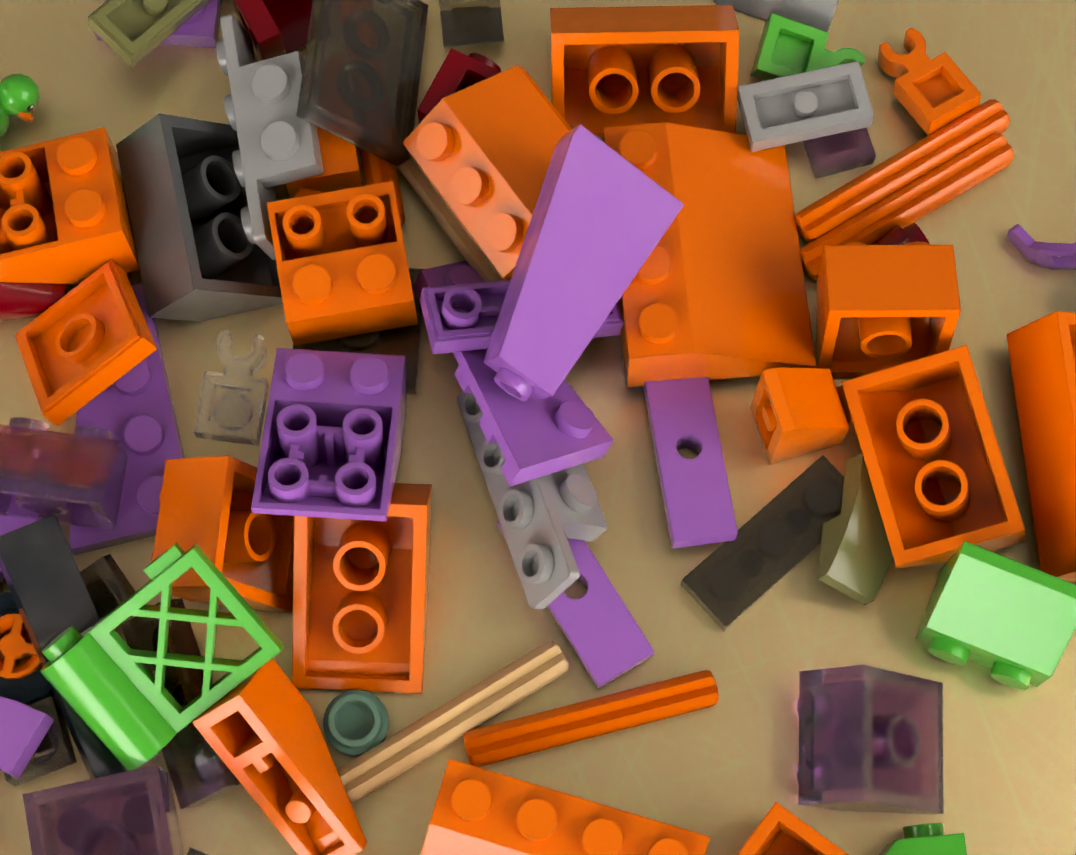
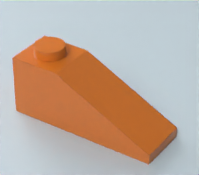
M273 658L193 720V725L297 855H355L364 849L367 844L366 838L311 706Z

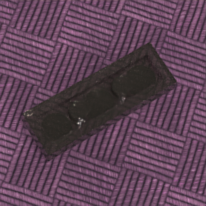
M822 455L738 529L735 541L724 542L686 575L680 585L723 631L727 630L821 545L823 523L841 515L844 476Z
M171 599V607L185 608L183 599ZM135 616L121 624L127 645L131 649L157 651L160 619ZM169 620L167 653L201 656L190 622ZM145 664L155 675L156 665ZM166 666L164 687L182 708L202 693L204 670ZM192 722L180 730L161 749L180 809L200 806L241 785Z

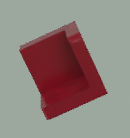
M233 0L239 22L250 35L253 47L261 61L295 51L301 52L324 41L328 37L327 28L311 0Z

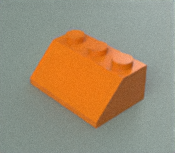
M733 5L550 8L551 103L568 125L577 127L581 124L592 134L602 137V141L603 127L660 122L736 133L739 27Z
M518 65L442 98L402 142L501 277L510 280L555 146L562 136L572 130L524 67Z
M967 345L841 382L896 568L947 562L964 541L991 552L1025 543L1024 524Z

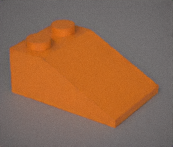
M395 483L387 521L294 516L292 683L296 688L422 694L431 544L432 484Z

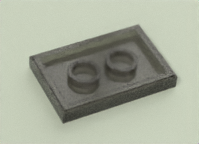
M313 0L296 116L395 166H399L411 159V154L402 142L411 134L415 125L428 5L420 0Z

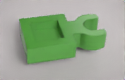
M772 13L765 21L750 76L766 81L859 61L861 67L866 56L853 48H841L835 52L826 50L825 45L829 35L828 32Z

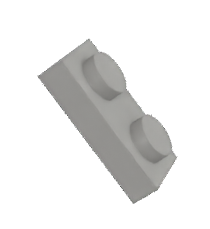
M859 61L738 86L737 99L751 152L871 127L874 114Z

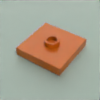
M112 259L15 335L42 415L57 427L157 350L127 274Z

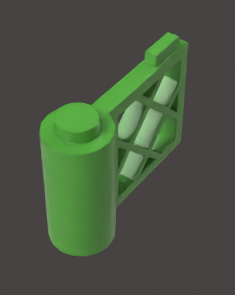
M176 542L145 567L143 571L151 580L94 626L79 633L72 625L41 651L49 661L41 668L40 672L128 772L134 771L149 761L180 730L271 660L283 648L280 640L197 544L184 552ZM191 567L210 588L209 611L171 607L172 583ZM162 591L161 606L146 604ZM219 599L231 613L218 612ZM130 616L160 619L157 651L131 649L114 629ZM169 620L208 624L205 656L167 653ZM217 625L244 627L260 647L244 660L215 658ZM145 664L156 665L155 675ZM166 666L204 670L202 693L183 708L164 687ZM213 671L227 672L212 684Z

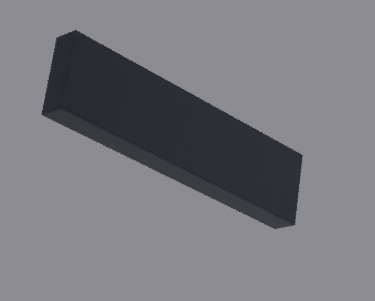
M55 514L0 536V568L43 667L49 660L41 651L53 639L72 625L81 633L87 628L94 626L100 621V618ZM51 685L92 784L99 785L127 772L126 768ZM156 754L150 760L157 758L158 755Z

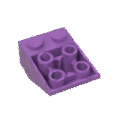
M277 348L251 505L252 513L387 521L402 451L407 408L405 356Z

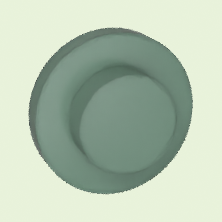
M349 690L336 696L326 708L323 718L324 733L329 743L337 751L348 756H360L383 742L387 737L389 730L388 712L381 700L374 694L364 690Z

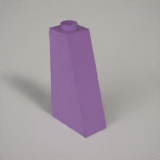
M581 124L562 136L555 146L483 361L497 372L494 377L495 383L511 396L524 402L529 397L537 401L552 397L684 206L677 198Z

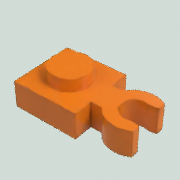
M914 28L905 31L904 47L909 52L908 54L895 53L886 42L879 45L878 63L880 68L889 76L896 78L893 94L927 135L932 134L979 106L981 93L946 52L930 59L925 53V38L919 31Z

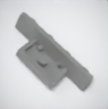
M233 14L220 17L223 39L216 41V53L223 73L229 76L231 94L224 96V107L232 129L237 131L239 150L233 151L232 160L237 179L241 186L245 187L248 206L241 209V220L248 241L251 244L256 243L272 260H276L267 202L277 201L275 186L324 173L307 64L299 51L255 62L250 35Z
M462 391L457 397V403L530 608L544 609L579 578V569L567 538L593 542L608 528L598 502L597 491L590 481L584 463L509 487L501 471V467L505 462L498 443L488 444L478 424L483 413L473 393H463Z

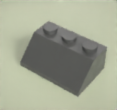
M159 113L116 144L149 318L201 322L283 304L276 260H272L256 243L251 244L243 229L241 209L247 207L248 202L246 189L239 183L233 166L232 154L233 151L239 150L237 131H234L231 125Z

